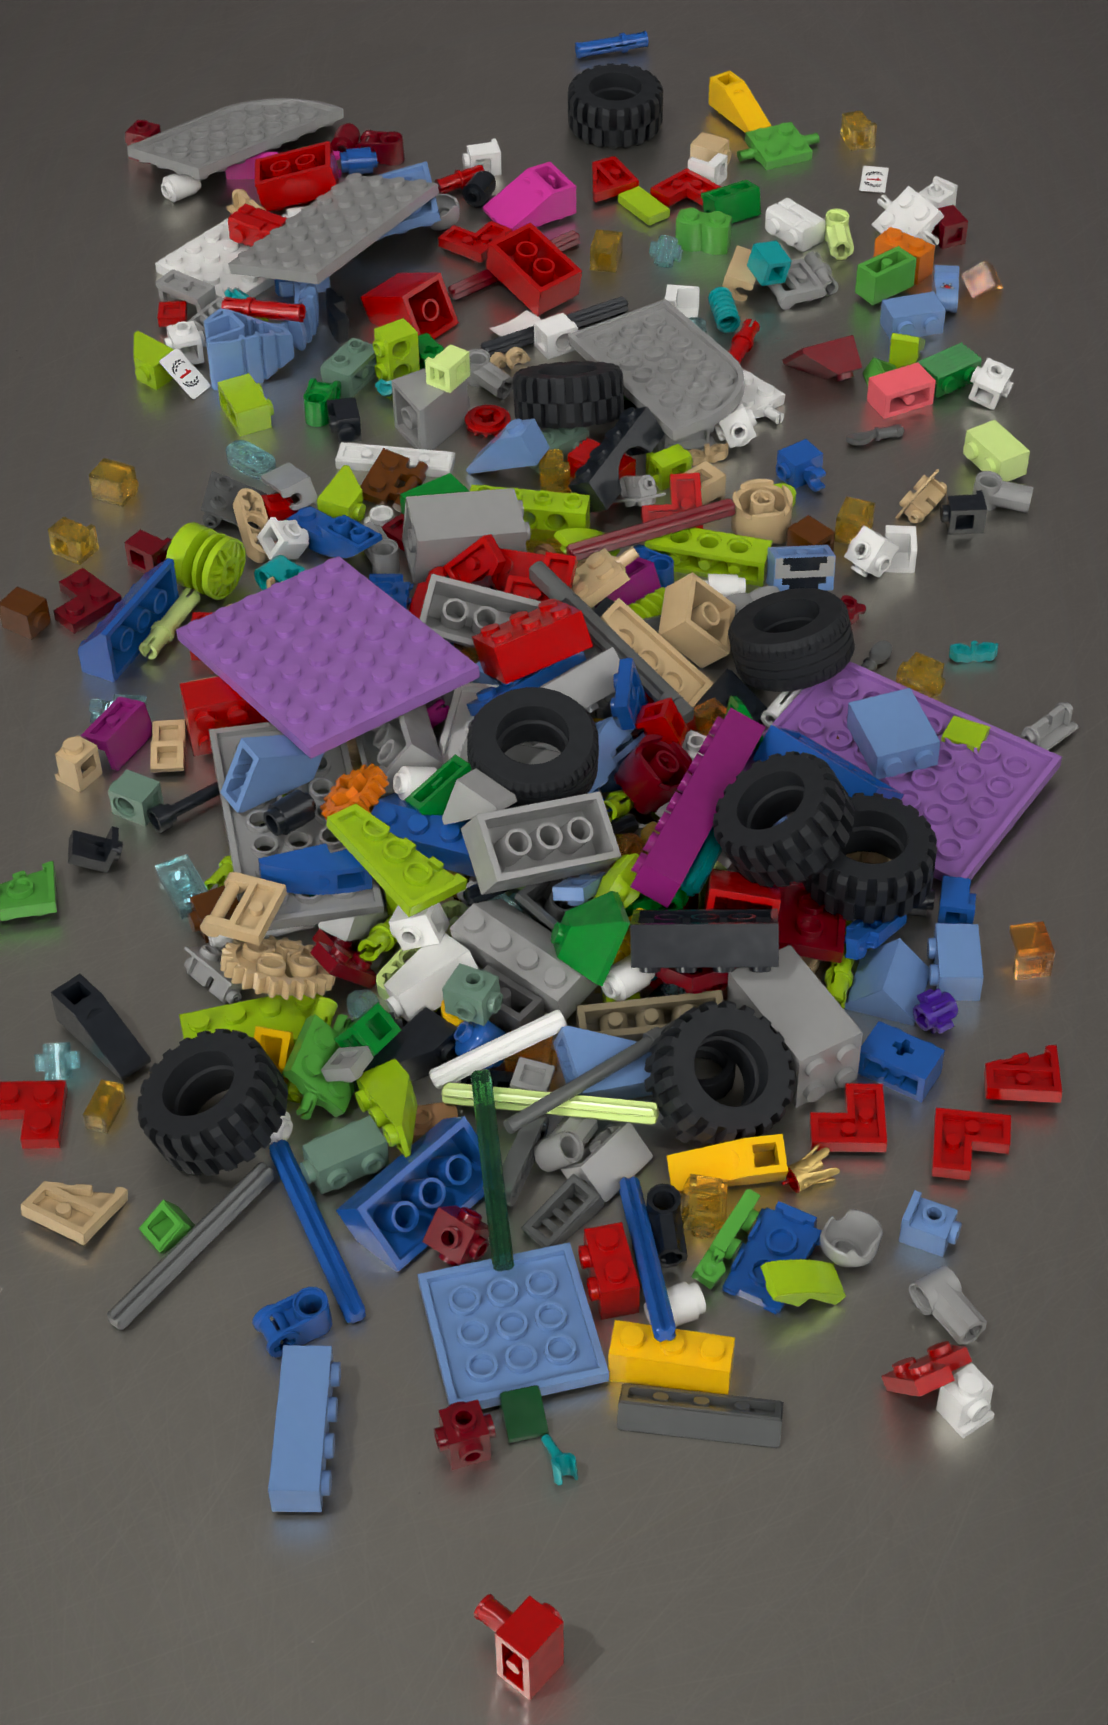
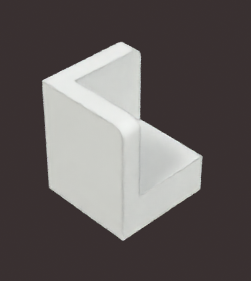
M718 153L709 162L691 157L688 160V169L720 185L727 178L728 156Z
M667 284L665 299L697 325L700 288L698 286Z
M885 525L884 537L899 546V549L892 558L890 567L885 572L915 573L917 556L916 526Z

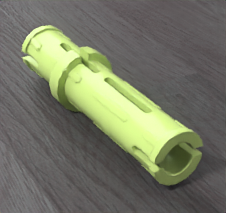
M185 588L162 619L154 622L151 626L150 634L139 645V651L144 657L152 649L153 651L148 656V659H155L164 645L172 642L176 629L179 628L201 600L196 590L187 597L192 588Z

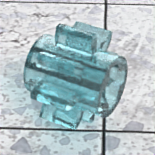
M660 235L658 242L651 241L649 254L651 258H654L653 263L655 265L672 268L674 261L681 262L683 249H681V245H678L677 238Z
M70 1042L43 1044V1054H34L35 1072L44 1071L45 1081L73 1079L72 1069L81 1068L80 1051H71Z

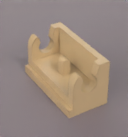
M738 245L729 264L722 287H726L731 291L734 300L746 301L747 295L738 293L736 288L741 287L744 290H752L756 278L747 267L751 250Z

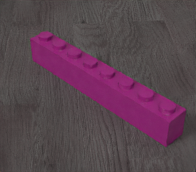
M730 708L724 719L719 716L717 717L708 733L710 735H707L698 751L699 753L696 754L687 770L690 773L686 772L677 788L682 795L678 792L674 793L665 809L671 812V814L664 811L654 829L660 832V834L653 831L643 848L649 854L646 855L641 852L631 871L637 874L630 886L631 888L668 908L713 826L714 813H717L715 810L719 798L724 797L725 788L729 783L733 784L737 780L736 776L743 771L766 728L765 726L733 708Z

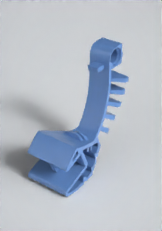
M330 276L319 284L295 281L279 282V291L282 297L293 296L294 304H304L306 315L302 323L287 320L282 323H270L221 308L205 319L204 328L211 388L218 390L217 382L250 373L255 383H263L265 379H269L275 374L278 368H282L294 358L293 347L303 351L306 348V343L312 341V335L317 334V327L319 326L318 293L326 292V289L331 287Z

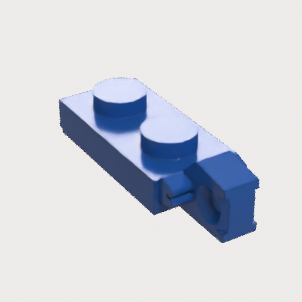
M897 915L894 917V920L882 923V920H874L873 924L863 923V920L859 919L853 921L846 927L844 944H846L845 958L859 960L865 957L868 948L876 949L907 923V915L901 918Z

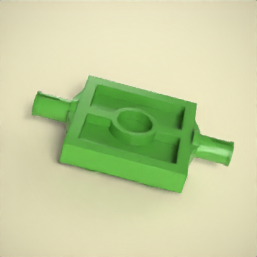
M792 122L745 132V142L749 149L738 150L737 158L740 162L753 158L760 162L765 170L812 160L813 151L809 145L818 144L820 137L818 133L801 135Z
M316 1014L306 1018L285 1065L282 1075L290 1080L303 1096L296 1110V1114L298 1116L301 1115L300 1118L302 1119L311 1118L315 1105L323 1107L334 1117L344 1114L354 1092L353 1082H326L321 1072L323 1066L336 1050L341 1048L334 1038L351 1024V1019L347 1015H338L333 1028Z

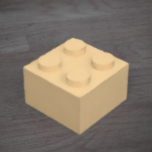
M692 572L665 587L658 633L677 651L699 667L704 668L730 654L728 630L735 617L736 605Z

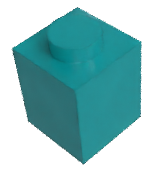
M777 240L753 244L747 267L761 286L785 283L792 260Z

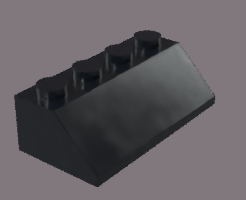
M778 909L633 910L630 924L631 968H639V971L642 973L661 972V968H676V972L694 973L700 967H713V971L717 973L733 972L735 967H749L751 972L764 973L770 972L771 967H779Z

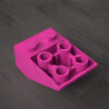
M546 162L527 168L486 203L482 210L493 222L509 227L512 231L530 222L535 227H540L545 223L561 220L576 214V185L554 164Z

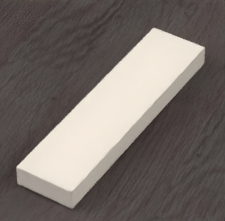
M341 442L335 459L337 469L347 465L350 466L351 470L370 471L382 449L385 448L410 458L409 469L415 468L419 461L425 462L429 467L425 475L427 477L439 478L448 473L452 474L455 464V452Z

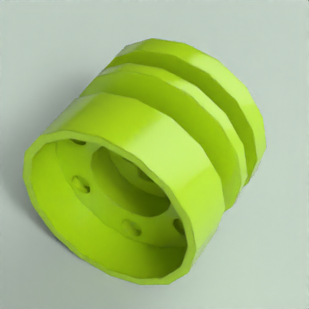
M196 522L185 524L175 534L168 548L166 559L170 558L174 561L178 585L195 589L200 594L207 595L215 600H221L230 595L238 585L245 567L246 550L243 542L229 537L221 532L217 533L211 528Z

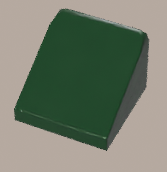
M538 1385L500 1393V1411L509 1443L549 1434Z

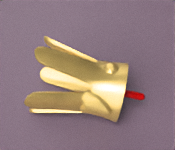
M818 1144L801 1160L787 1165L788 1173L786 1181L781 1183L782 1186L789 1184L794 1192L800 1193L810 1185L836 1180L832 1176L840 1172L837 1167L821 1170L824 1166L821 1160L829 1155V1148L826 1147L814 1153L819 1148Z

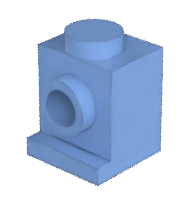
M914 1190L902 1218L899 1242L943 1257L948 1243L955 1245L961 1231L962 1223L956 1221L958 1210L922 1198V1193Z

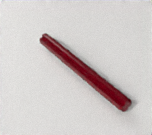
M571 230L550 241L564 252L577 246L580 243V236L574 230ZM485 269L448 287V294L450 298L457 301L500 280L488 269Z
M723 499L568 544L566 553L567 555L577 556L578 561L583 560L604 548L610 552L733 516L736 506L732 499Z

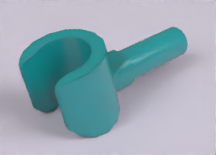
M549 1434L543 1435L541 1441L551 1455L555 1484L563 1485L562 1476L571 1475L575 1480H578L575 1455L562 1453Z

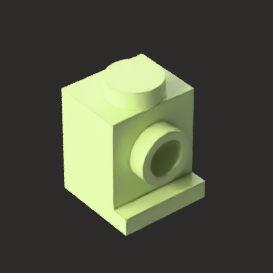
M450 344L442 352L438 353L434 359L430 357L425 359L426 384L448 393L455 390L470 376L469 351Z

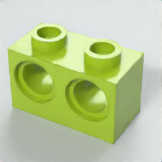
M404 318L374 329L375 341L373 342V350L376 354L374 370L379 380L392 381L420 370L418 332Z

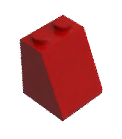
M440 272L397 273L361 296L369 321L378 327L404 318L418 332V335L428 333L432 339H435L459 323Z
M712 869L709 875L704 909H778L779 914L781 903L780 887H777L775 884L773 887L761 886L758 883H751L746 880L740 873Z

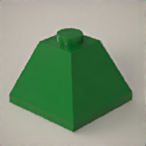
M610 891L566 911L561 923L557 922L551 933V943H553L557 958L600 986H603L630 926V921L619 893Z

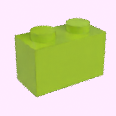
M250 373L217 382L220 406L240 437L272 428L271 416L274 415L272 402L269 398L266 399L264 397L260 383H255Z

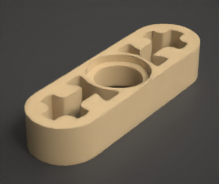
M241 489L233 502V509L246 554L255 562L266 563L269 561V558L257 538L269 520L263 499L259 493L252 489ZM248 522L255 523L260 529L253 528Z

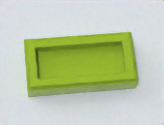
M640 186L618 194V203L648 226L670 217V209Z

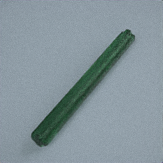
M487 1069L475 1070L471 1074L491 1258L495 1271H508L514 1267L492 1077Z

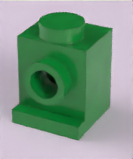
M379 1002L364 1011L334 1040L341 1048L368 1046L372 1055L375 1056L401 1029L395 1023L390 1013L384 1010Z

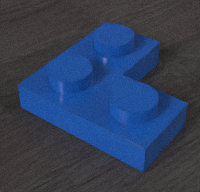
M633 658L620 659L618 673H615L613 677L616 694L615 697L611 698L610 706L612 716L614 718L618 717L622 730H630L636 727V718L641 707L649 703Z

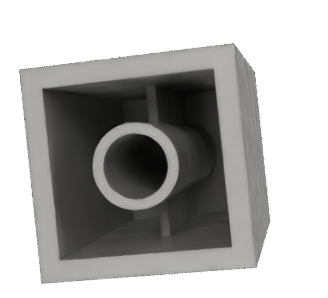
M514 488L406 497L402 542L413 583L425 582L428 573H430L429 571L438 566L443 567L484 535L492 534L499 548L527 552L525 544L526 540H530V525L528 522H524L522 500H517Z
M791 945L779 950V967H771L770 972L756 973L749 971V967H739L735 971L728 973L727 1001L736 1003V1009L741 1008L743 1005L754 1009V1016L757 1018L765 1016L772 1022L769 1026L775 1034L779 1031L785 1039L781 1044L785 1051L790 1050L793 1062L789 1064V1070L795 1071V1083L788 1087V1089L793 1090L794 1094L791 1103L795 1108L807 1102H815L824 1094L837 1088H845L846 1083H853L857 1080L863 1032Z

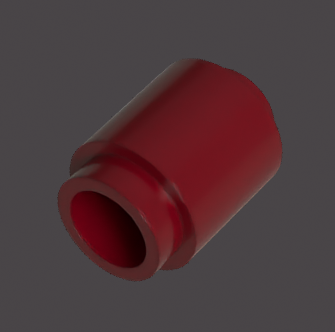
M350 123L341 125L331 141L333 151L346 152V149L355 148L356 144L360 142L361 135L359 129Z

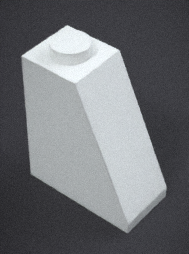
M446 933L440 944L421 947L384 984L389 995L386 1003L391 1012H394L395 1017L402 1016L409 1022L425 1007L431 1011L439 1008L444 999L442 988L459 963L478 969L470 950Z

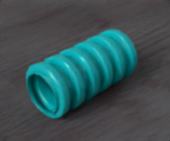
M726 287L713 289L709 293L708 302L717 328L723 333L734 332L740 326L741 320L732 293Z

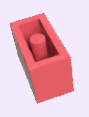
M918 362L869 377L867 402L883 419L933 404L936 380Z

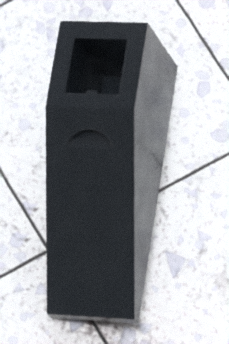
M80 973L51 992L57 1021L121 1081L151 1062L150 1056L107 999Z

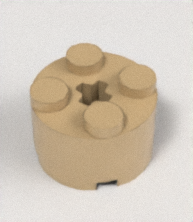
M753 479L742 483L740 489L737 492L734 491L732 501L736 506L735 514L731 516V529L733 533L772 540V544L785 543L787 541V531L791 526L793 495L791 491L783 484L782 488L775 486L774 481L769 479Z

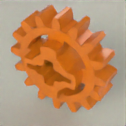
M371 763L368 767L364 764L356 771L353 769L348 775H341L335 781L336 785L330 789L331 792L323 798L325 803L320 806L321 814L327 820L328 816L354 804L371 813L373 806L379 803L378 799L386 793L384 788L389 785L388 777L374 763Z

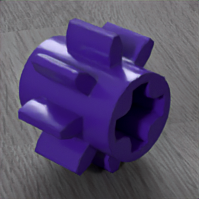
M938 988L934 991L929 989L917 995L920 1003L913 1008V1016L922 1030H930L932 1034L936 1032L942 1034L955 1027L951 1019L958 1015V1006L950 993H941V990Z

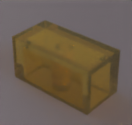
M101 1079L83 1113L86 1129L108 1134L126 1099L123 1084Z

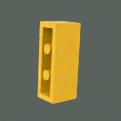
M615 1320L608 1355L610 1381L729 1395L735 1337L676 1329V1337L672 1341L664 1340L659 1342L654 1338L651 1325Z

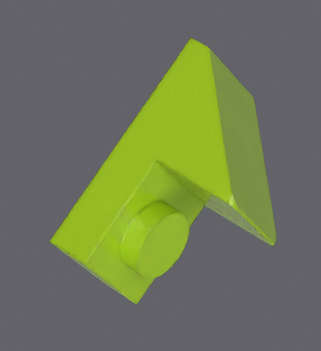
M892 333L889 363L895 365L898 369L918 362L920 350L924 351L926 340L920 337Z

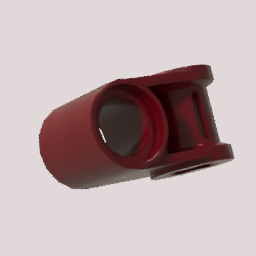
M366 130L362 133L360 142L355 146V148L371 147V152H376L377 164L397 166L405 161L403 136L399 132Z

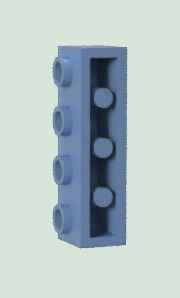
M283 1345L268 1486L272 1512H322L323 1496L331 1495L332 1472L331 1470H326L327 1459H334L335 1434L329 1433L330 1422H337L338 1398L332 1397L333 1387H340L341 1362H334L332 1346Z

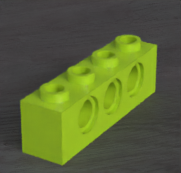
M471 485L470 491L506 488L488 485ZM512 487L515 490L517 500H522L523 519L524 522H528L530 525V537L557 540L553 536L556 531L569 528L589 529L590 495Z
M693 527L645 542V546L653 551L672 557L674 572L683 574L693 572L697 576L707 578L708 574H738V578L746 579V584L763 587L767 575L768 547H772V540Z

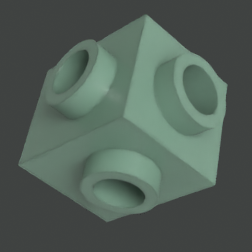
M459 963L442 988L446 1013L457 1016L463 1021H471L485 1026L492 1014H496L500 1010L503 1002V994L500 993L499 976Z

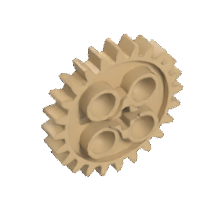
M269 935V939L263 938L259 946L233 939L232 943H226L225 948L222 949L220 971H224V977L232 978V984L242 983L243 990L255 989V994L257 995L265 993L270 998L275 997V995H281L285 1000H288L289 996L302 1000L303 995L315 998L316 994L325 995L326 990L331 991L336 976L330 975L311 955L310 951L314 945L303 946L301 945V940L291 941L288 937L278 940L273 935Z

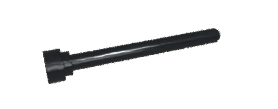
M215 782L172 805L160 803L148 809L147 814L154 829L158 833H162L172 828L178 816L219 796L218 783Z

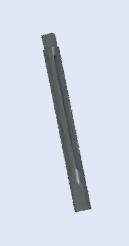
M538 561L529 568V579L549 599H557L582 610L590 638L602 651L613 647L619 659L633 658L644 691L654 702L671 697L686 724L694 719V708L542 561Z

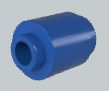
M371 147L346 149V152H340L342 173H348L349 175L353 173L370 174L373 173V168H378L376 152H371Z

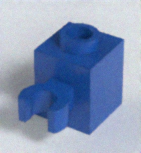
M807 439L778 450L775 468L776 475L795 489L808 484L809 488L814 492L825 488V484L820 481V478L826 476V472L823 469L824 454Z

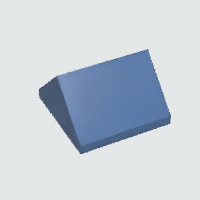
M900 938L881 945L876 949H871L866 952L865 957L860 959L844 1009L914 1026L916 1021L913 1016V1008L920 1003L917 995L926 991L929 981V967Z

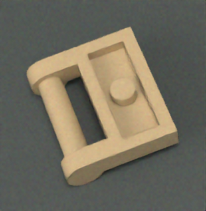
M230 872L224 881V891L211 914L203 919L200 929L210 937L215 938L221 935L260 946L287 895L286 885L238 872ZM244 891L230 920L224 919L237 894Z

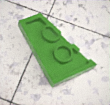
M54 861L42 864L43 870L26 875L24 870L12 874L13 879L11 881L0 884V921L57 913Z

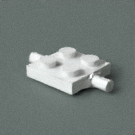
M908 186L894 201H891L886 195H881L883 200L878 198L877 203L885 209L871 224L878 233L882 234L889 227L900 229L902 232L916 238H921L930 244H939V239L931 233L944 215L913 188Z
M743 370L745 389L741 402L745 410L751 408L755 418L767 417L776 424L781 423L784 419V414L775 408L784 404L786 394L754 376L751 372Z

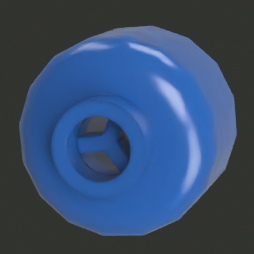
M489 1020L485 1026L471 1021H464L457 1027L454 1033V1039L456 1040L455 1053L457 1056L463 1055L506 1034V1032ZM505 1059L496 1062L484 1069L489 1070L490 1068H497L503 1063Z

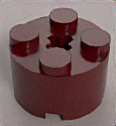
M651 734L642 738L619 765L618 771L614 775L615 782L622 787L625 794L633 801L635 809L645 815L650 812L656 813L661 806L670 802L675 792L682 795L677 788L686 772L690 773L687 770L693 761L679 744L674 741L671 744L661 741L664 736L658 734Z

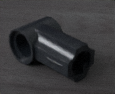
M670 1184L653 1186L647 1193L646 1209L662 1267H675L679 1263L687 1261L688 1256L680 1209L681 1195ZM665 1207L668 1208V1210H660L658 1208Z

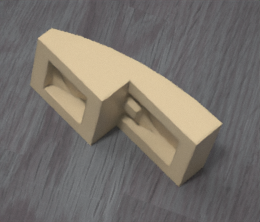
M185 719L152 721L151 773L184 771L186 759Z

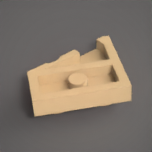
M44 1181L21 1203V1215L85 1245L128 1201V1190L123 1187H116L115 1193L93 1192V1185H65L60 1182Z

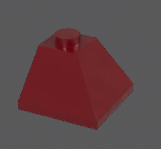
M853 335L802 348L782 359L783 364L788 367L826 380L837 377L838 382L853 378V372L862 368Z

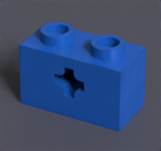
M878 1021L861 1046L858 1074L922 1103L941 1075L945 1050L931 1042L923 1041L905 1033L897 1027H892Z

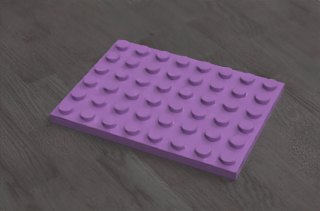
M339 556L328 559L323 564L312 569L301 571L292 578L275 583L261 592L248 595L241 601L219 608L212 614L193 620L187 625L176 629L178 640L310 759L480 677L477 664Z
M849 662L836 676L823 683L804 688L772 725L798 731L873 775L847 727L848 703L907 689L908 687L853 662ZM911 689L940 740L938 765L879 780L903 793L904 796L901 799L903 805L908 806L910 804L919 811V816L923 815L930 823L937 839V854L933 877L942 881L943 875L972 879L1059 769L1062 756ZM953 716L991 727L986 739L987 741L982 742L979 753L975 747L974 752L966 747V744H955L948 738H945V742L941 741V737ZM768 729L763 733V737H765ZM757 750L752 752L743 769L744 772L752 768L751 764L755 763L752 759Z

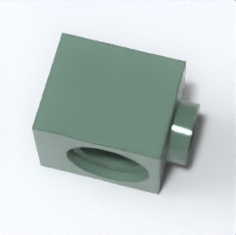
M128 769L117 780L112 782L108 790L112 814L143 826H147L150 822L147 810L160 803L164 805L160 782Z

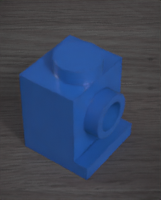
M943 875L937 923L973 924L976 894L970 893L971 879Z

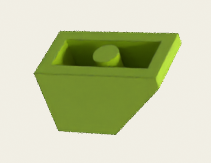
M140 331L134 333L133 357L137 380L158 390L174 379L159 363L162 358L174 349Z
M343 465L317 498V507L319 511L332 518L346 515L358 522L363 520L366 512V505L363 504V492L350 466Z

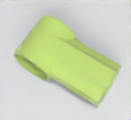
M830 209L826 212L824 240L828 243L831 256H834L836 260H846L854 251L848 225L849 214L843 209Z

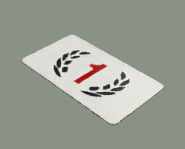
M863 166L859 191L885 193L889 168Z
M178 348L159 361L192 399L197 398L211 386Z

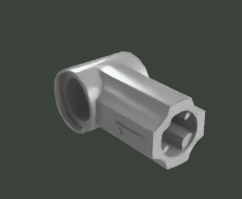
M483 349L469 350V385L483 387L502 400L507 398L513 390L512 377L490 362V354Z
M982 471L976 476L972 495H976V491L982 490L987 511L1001 507L1028 513L1034 487L1002 481L1001 476L997 473Z
M372 521L364 523L363 525L382 534L383 539L364 550L372 563L373 574H399L398 544L387 537L380 525H376Z
M564 1116L548 1137L540 1139L536 1143L534 1157L538 1166L546 1172H552L582 1160L584 1146L598 1129V1119Z
M941 1266L910 1284V1296L918 1310L925 1315L933 1314L959 1345L970 1344L986 1329L987 1321L962 1294L961 1283L949 1267Z

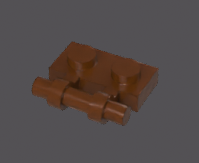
M383 448L360 486L363 492V500L378 506H386L390 499L395 501L393 508L401 512L400 494L423 484L426 479L425 473L429 468L425 462L419 461L415 468L409 469L410 458ZM400 481L406 482L404 487H397Z

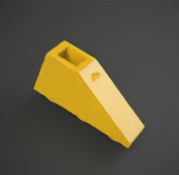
M730 70L709 77V105L743 132L771 127L770 122L745 81Z
M783 1134L743 1138L667 1155L670 1185L674 1186L680 1193L784 1181L788 1173Z

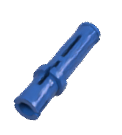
M646 31L628 35L619 33V36L576 42V57L580 59L582 57L618 51L627 53L630 49L648 47V34Z

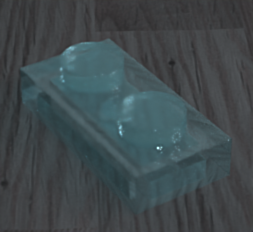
M185 854L155 865L157 876L181 919L188 918L187 913L192 912L189 897L208 891L189 856Z

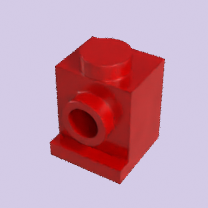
M671 697L643 705L635 723L638 730L644 728L645 736L658 734L664 736L661 741L668 744L674 741L681 747L688 731V727Z

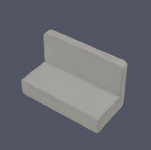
M609 1123L584 1146L582 1160L561 1168V1171L567 1179L574 1173L581 1180H585L593 1190L601 1195L603 1202H608L619 1191L620 1180L623 1177L629 1179L636 1175L652 1159L653 1155L632 1123Z

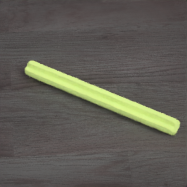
M448 1082L444 1084L441 1095L442 1102L449 1105L521 1111L552 1092ZM576 1095L546 1114L653 1125L657 1122L659 1108L655 1102Z

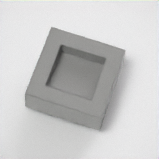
M368 1046L338 1048L323 1066L321 1072L326 1082H353L363 1075V1071L374 1057Z
M519 1057L510 1088L548 1092L554 1076L555 1066Z

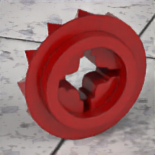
M497 405L474 407L465 416L467 431L473 432L475 436L484 435L486 438L489 435L496 437L511 422L509 412Z

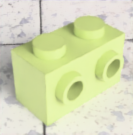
M996 420L966 430L965 444L963 446V454L967 459L971 460L981 471L997 473L1001 476L1002 481L1008 482L1027 474L1030 450Z

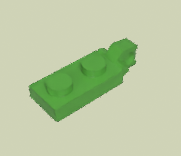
M750 1188L749 1190L746 1189L691 1276L693 1279H696L711 1290L723 1277L726 1271L723 1259L724 1257L728 1260L731 1259L742 1241L736 1235L740 1229L748 1232L760 1212L753 1208L761 1195Z

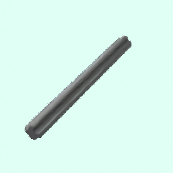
M264 1162L258 1163L108 1311V1321L119 1330L125 1329L274 1180L273 1169Z

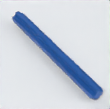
M284 1139L271 1143L269 1146L270 1156L346 1322L353 1324L357 1321H362L366 1317L365 1306L289 1143Z
M635 1176L629 1179L623 1177L619 1182V1191L654 1338L659 1342L664 1340L672 1341L676 1337V1325L640 1180Z

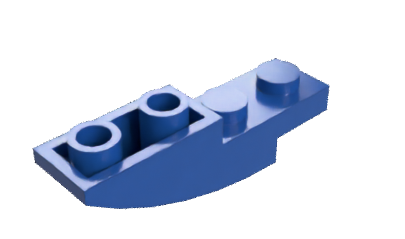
M312 506L301 508L296 514L287 518V520H296L301 528L307 530L310 543L308 545L309 549L328 557H353L383 540L382 534L346 515L332 518Z
M326 843L258 859L260 878L286 885L287 893L325 895L372 889L373 877L347 849L330 853Z

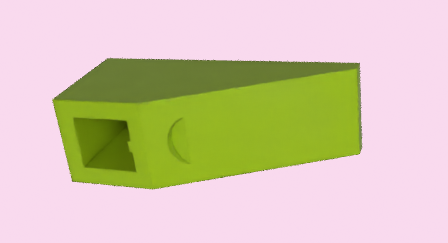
M393 1059L363 1072V1075L356 1080L359 1091L355 1092V1097L362 1112L368 1111L369 1116L372 1117L378 1128H382L389 1146L393 1147L396 1145L406 1158L411 1155L418 1104L409 1074L396 1059Z

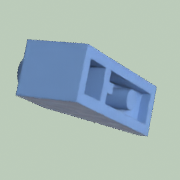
M515 419L509 422L477 454L466 470L468 474L534 466L539 463L550 446L535 419Z

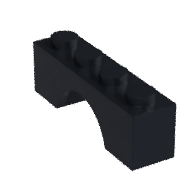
M648 406L636 409L631 407L623 411L616 425L605 433V439L602 443L591 451L588 461L575 472V477L568 487L572 493L590 495V513L608 510L621 493L619 464L624 453L629 456L651 453L665 435Z

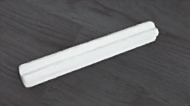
M560 1010L552 1011L431 1069L429 1076L436 1089H442L444 1084L448 1082L455 1083L559 1033L562 1027L567 1026V1023Z

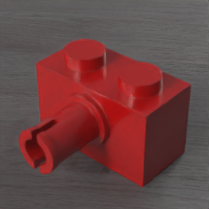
M488 1594L477 1605L474 1611V1618L480 1620L495 1632L497 1675L531 1701L564 1663V1621L560 1613L553 1606L545 1602L540 1604L530 1595L513 1613L495 1599V1596Z

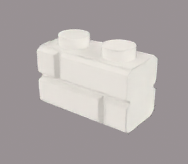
M788 197L779 201L778 204L775 203L767 208L765 229L769 234L775 235L802 253L811 249L812 246L815 247L823 243L826 221L823 218L796 204V202Z

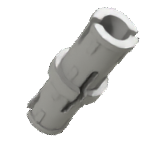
M814 251L809 252L804 257V261L825 286V295L827 293L828 296L833 295L838 290V283L832 276L830 266L823 262L818 252H815V254Z

